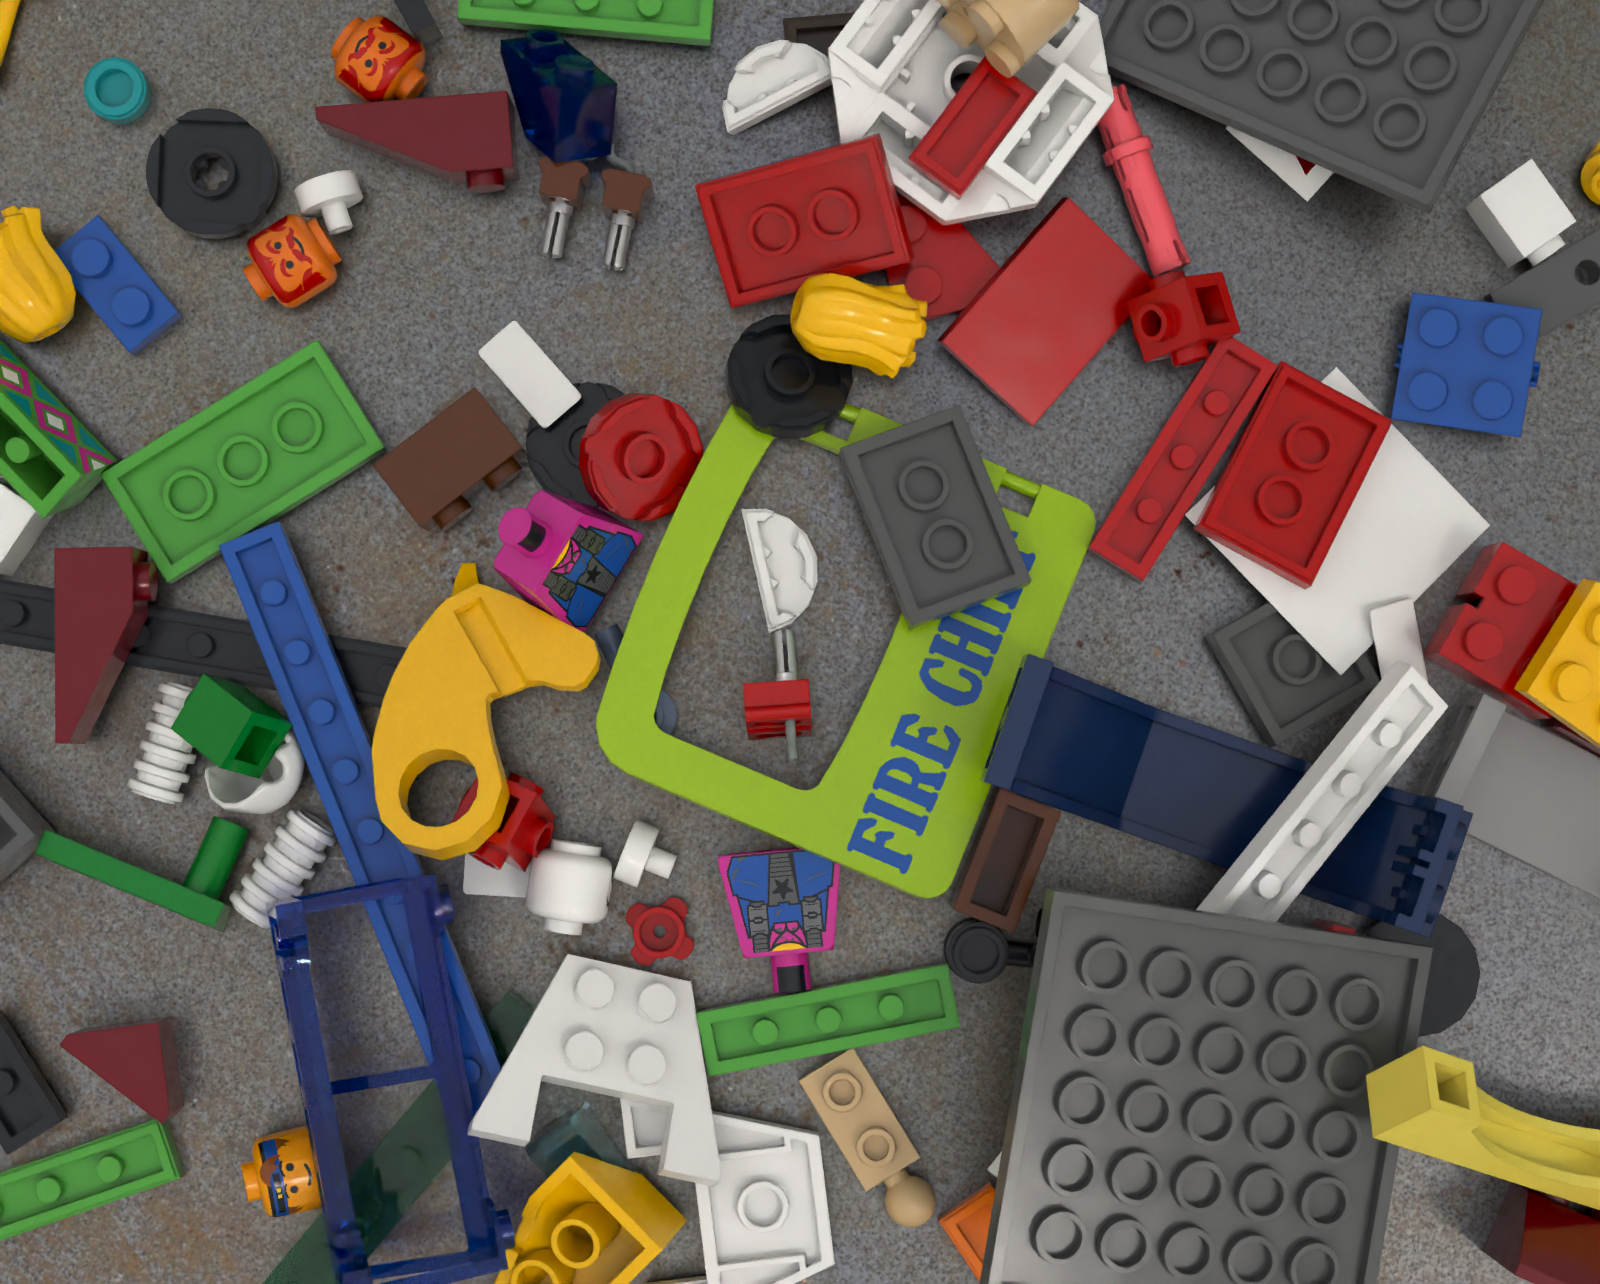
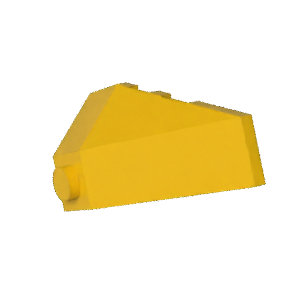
M574 1151L529 1197L521 1216L523 1218L515 1237L507 1247L499 1266L501 1268L494 1284H629L666 1247L686 1223L687 1219L642 1174Z

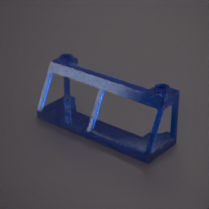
M423 873L265 902L309 1143L316 1171L335 1283L373 1284L372 1280L426 1272L380 1284H448L507 1270L508 1263L505 1250L515 1248L510 1215L507 1209L496 1211L495 1205L489 1196L479 1137L467 1135L468 1126L474 1117V1111L442 944L444 924L454 923L453 905L447 884L437 885L435 874ZM402 894L433 1061L430 1065L330 1081L309 970L311 961L305 914ZM434 1078L437 1080L468 1248L461 1252L369 1265L361 1231L356 1224L333 1095Z

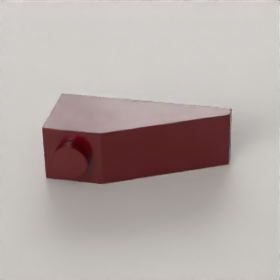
M507 91L315 107L316 120L327 134L453 184H466L467 191L485 193L499 191L505 188L504 181L520 180L514 105Z
M135 547L54 548L55 743L86 744L148 617V601L156 599L158 578L155 563L148 562V552Z

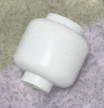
M551 839L550 848L542 850L537 858L532 857L525 905L533 914L545 917L544 930L562 934L581 935L583 923L594 924L606 918L612 889L614 866L608 859L601 857V846L569 840Z

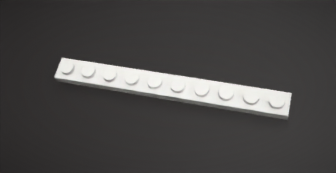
M1399 661L1393 664L1196 910L1272 922L1278 921L1448 708L1443 699L1412 665ZM1001 1153L987 1169L996 1178L998 1177Z

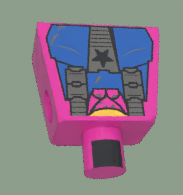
M542 489L534 494L526 509L520 507L513 508L501 518L498 534L504 544L494 559V569L525 602L585 633L644 535L597 507Z
M798 847L719 854V870L743 957L770 956L774 993L812 989L808 952L834 950L840 865Z

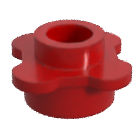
M670 897L664 904L649 907L643 903H635L628 909L625 919L626 923L633 928L635 945L631 950V954L637 963L648 966L656 958L673 956L678 960H683L691 954L694 948V941L686 933L684 918L688 914V907L682 899ZM657 925L665 927L666 934L663 937L655 936L654 928Z

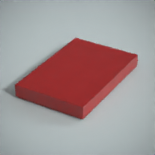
M880 133L695 185L730 308L796 292L809 276L833 273L854 277L911 262L914 259Z
M1063 197L937 341L1026 425L1034 426L1130 316L1126 302L1150 292L1147 282L1152 278L1069 197Z
M1281 361L1277 364L1278 367L1266 384L1193 530L1295 585L1307 589L1312 586L1393 421Z

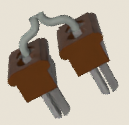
M597 141L593 150L575 152L567 159L547 155L540 158L538 165L542 172L538 193L544 205L548 206V215L540 252L546 257L550 256L556 222L559 216L552 251L553 258L562 257L572 211H582L585 191L593 186V180L588 167L578 161L596 159L603 153L605 148L607 160L612 165L623 169L609 168L601 173L605 186L601 206L605 216L610 218V228L602 265L611 270L619 229L622 228L614 270H623L631 230L634 229L635 223L643 224L647 201H652L655 197L651 180L647 175L635 173L633 166L627 160L617 157L614 153V144Z

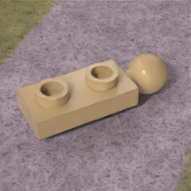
M855 1048L846 1050L801 1078L799 1083L864 1190L867 1192L879 1183L884 1182L887 1187L885 1208L895 1223L909 1228L918 1227L926 1223L935 1210V1193L927 1181L918 1176L909 1175L905 1167L921 1158Z

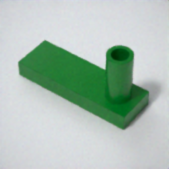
M213 816L182 886L46 829L35 854L223 933L233 909L225 903L218 901L249 831L232 822Z

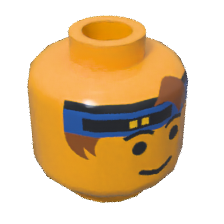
M301 1126L257 1138L252 1146L253 1161L240 1164L248 1202L261 1199L264 1211L273 1218L320 1208L328 1202L330 1189L339 1187L337 1167L330 1138L328 1136L319 1139L317 1132L309 1126Z

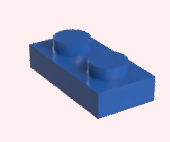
M100 216L94 217L54 250L71 274L74 287L129 353L133 355L138 354L183 316Z

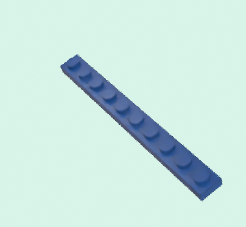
M277 521L218 546L288 719L292 723L293 731L461 1146L480 1139V1137L467 1135L468 1126L493 1085L492 1083L503 1064L418 855L411 853L380 819L375 799L371 739L284 525Z

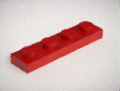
M1232 336L1215 343L1209 353L1210 357L1206 358L1088 546L1089 551L1139 582L1144 581L1278 367L1277 364Z

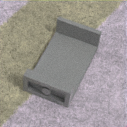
M1485 694L1468 695L1420 796L1439 797L1464 806L1463 810L1473 813L1467 835L1600 899V757L1506 712V704Z

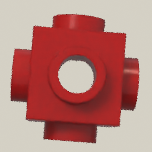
M1184 270L1170 272L1149 280L1147 284L1150 292L1126 302L1133 323V334L1140 346L1144 363L1170 358L1173 368L1193 364L1210 357L1207 346L1241 333L1223 272L1185 276Z
M510 773L509 777L506 778L510 798L500 828L476 851L468 854L496 870H501L506 862L525 872L532 857L537 858L539 853L548 847L554 832V824L552 822L556 816L541 798L544 793L541 787L518 774ZM477 777L471 788L468 789L461 799L451 823L456 822L466 814L475 801L479 782Z

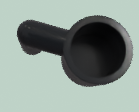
M968 917L958 921L949 929L943 943V954L949 968L957 976L967 982L981 984L997 978L1004 971L1006 965L1033 968L1037 943L1006 940L998 927L973 917Z

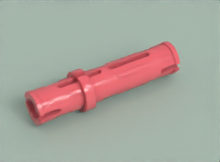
M1120 84L1117 87H1112L1114 101L1097 124L1106 149L1102 157L1106 167L1113 168L1115 176L1119 181L1124 200L1144 248L1152 277L1155 278L1185 267L1192 262L1181 240L1167 197L1154 168L1150 151L1154 147L1150 136H1143L1133 112L1125 84Z

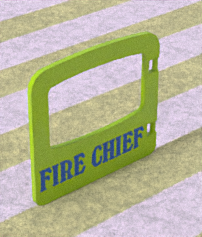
M845 403L843 412L838 417L854 423L847 441L824 431L799 439L839 455L842 447L902 426V424L861 407L860 409ZM731 404L677 506L634 605L596 716L599 747L611 765L632 778L916 898L926 900L937 898L946 892L953 882L991 788V784L980 781L1022 657L1026 654H1031L1043 659L1094 534L1096 525L1094 512L1088 504L1076 497L1045 484L1040 485L1007 471L1005 467L982 458L996 494L1000 485L1035 499L1028 517L1002 507L1031 578L1030 584L1024 588L909 630L901 612L885 655L840 750L818 786L810 790L796 789L668 735L658 728L654 719L665 674L704 572L752 474L773 440L776 439V437L756 431L737 414Z

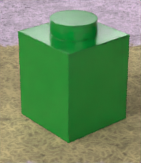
M203 673L195 688L187 696L182 710L170 729L219 768L260 779L291 728L292 723L245 686Z

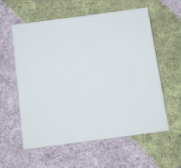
M1337 367L1321 381L1383 415ZM1391 424L1319 572L1309 588L1303 589L1208 537L1206 538L1341 676L1374 643L1369 612L1372 609L1407 598H1411L1414 603L1490 524ZM1214 487L1185 514L1194 525Z

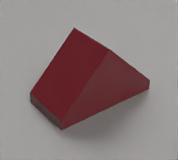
M173 1016L83 1028L68 1034L60 1043L63 1049L161 1124L176 1116L184 1106Z

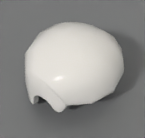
M290 728L260 779L225 770L216 765L207 767L204 777L210 798L223 809L238 813H272L288 804L298 790L304 771L305 758L295 733Z

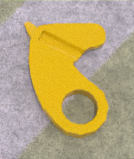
M461 564L451 597L447 598L434 611L413 638L393 673L382 702L373 737L371 751L374 788L380 819L411 853L446 860L476 851L500 828L510 793L496 745L490 704L495 699L515 694L529 687L543 685L559 691H582L587 688L599 671L601 657L596 642L584 632L516 596L479 584L476 564ZM443 760H460L473 766L479 781L477 797L466 814L456 822L442 827L424 826L411 819L407 806L409 789L417 775L425 768Z

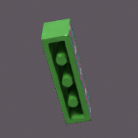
M0 339V474L42 518H46L81 504L102 480L100 474L114 466L118 461Z

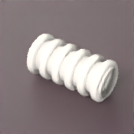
M168 680L167 683L161 682L159 684L158 691L162 692L163 695L161 702H153L151 708L157 714L154 721H147L145 729L151 732L148 740L142 739L139 748L144 750L142 759L137 758L134 761L133 767L138 769L136 778H129L127 787L132 789L131 792L170 804L182 802L184 793L180 792L179 788L181 783H188L190 774L186 773L185 770L187 764L195 763L196 755L191 753L193 746L170 728L182 710L187 696L194 688Z
M290 808L286 815L290 820L288 824H279L275 830V834L278 836L275 842L267 841L264 846V851L267 853L264 858L256 857L252 863L255 869L252 875L245 874L241 879V884L244 886L241 891L233 890L229 897L232 906L241 915L266 929L278 928L281 923V919L278 917L280 912H289L292 908V902L289 900L291 896L301 895L304 890L301 884L303 879H312L315 874V870L312 868L314 863H323L326 859V853L323 851L325 847H334L338 841L334 830L330 826L301 808Z

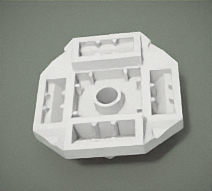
M864 0L828 48L840 144L880 133L896 191L943 226L1035 208L1114 101L1098 15L1079 2V10L1070 18L1069 22L1014 74V76L1038 94L991 155L983 170L962 198L957 200L907 162L910 154L956 95L952 89L951 80L959 74H972L985 54L974 43L968 48L961 47L947 34L940 21L947 12L936 0Z

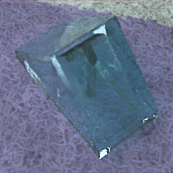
M584 1100L534 1134L525 1147L529 1158L548 1178L574 1151L634 1171L587 1100Z

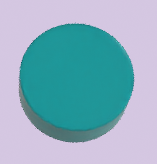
M120 57L106 58L92 66L85 77L83 85L84 98L90 109L104 121L117 125L128 124L139 119L148 109L151 101V86L146 75L133 62Z

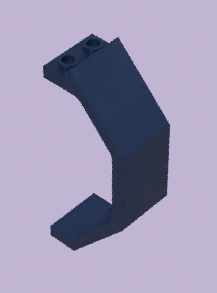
M1026 654L1022 657L980 781L1229 869L1314 763L1160 710L1053 666L1054 662ZM1385 785L1299 894L1431 939L1473 813L1463 810L1464 806L1439 797L1420 796Z

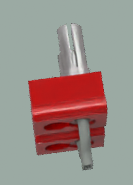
M786 629L789 672H785L782 630L773 633L776 671L774 681L743 683L745 720L749 740L786 738L788 761L795 762L798 761L796 737L812 736L809 679L800 680V673H798L795 632Z

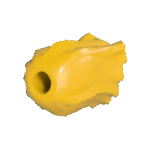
M12 205L1 211L4 221L0 223V330L11 338L23 343H30L55 334L69 323L74 315L76 292L71 274L49 245L42 232L40 208L21 207L19 209L17 206Z
M822 273L809 276L801 284L793 301L790 323L792 332L803 349L820 360L857 365L868 368L878 376L888 375L893 379L898 374L900 367H910L915 361V342L918 339L924 338L927 330L926 321L923 320L927 315V301L912 299L904 284L879 286L864 283L849 276Z

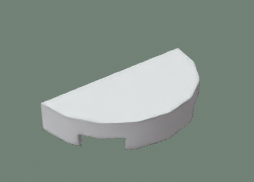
M778 40L757 46L737 63L734 69L737 72L728 87L727 100H723L722 110L727 132L736 135L832 85L828 57L807 44L793 43L788 40Z
M741 509L770 634L792 624L809 606L818 583L817 556L807 534L789 518L768 509Z

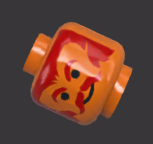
M375 15L367 20H364L362 17L352 20L338 36L330 53L331 58L336 61L334 66L336 81L364 103L417 98L428 81V75L422 71L426 60V51L423 44L392 20L382 15Z
M289 214L248 240L247 252L252 263L242 270L262 301L274 296L284 307L294 308L336 282L337 270L335 265L342 261V258L316 217L307 222L298 214Z

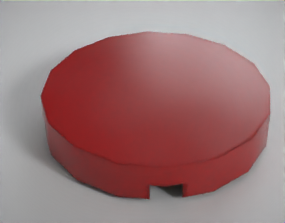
M628 393L607 402L590 419L580 441L579 470L586 491L600 508L624 519L654 521L673 513L677 509L697 465L702 459L703 445L696 423L682 406L655 394Z

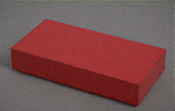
M984 56L910 154L907 163L957 200H960L1038 93L1013 75L1011 78H1007L1000 74Z

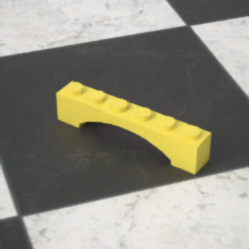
M1421 1046L1366 1075L1373 1138L1600 1210L1599 1129L1563 1124L1510 1107L1488 1095L1476 1085L1472 1062L1426 1046Z

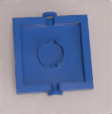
M1412 292L1404 343H1398V355L1394 364V368L1399 369L1391 419L1521 438L1530 387H1537L1541 362L1535 361L1543 310Z

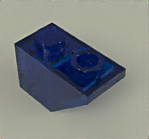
M537 29L527 32L525 37L501 40L500 53L525 137L554 163L611 155L617 83L599 69L591 59L581 54L561 34L555 31Z

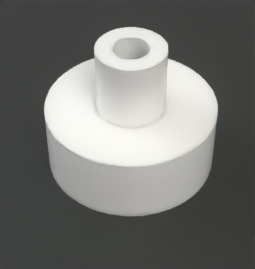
M342 170L323 174L303 182L294 190L302 216L307 218L323 216L328 234H339L353 227L347 208L356 205L363 199V194L354 171Z
M636 819L616 867L614 879L637 888L645 870L663 878H669L677 855L655 847L661 828Z

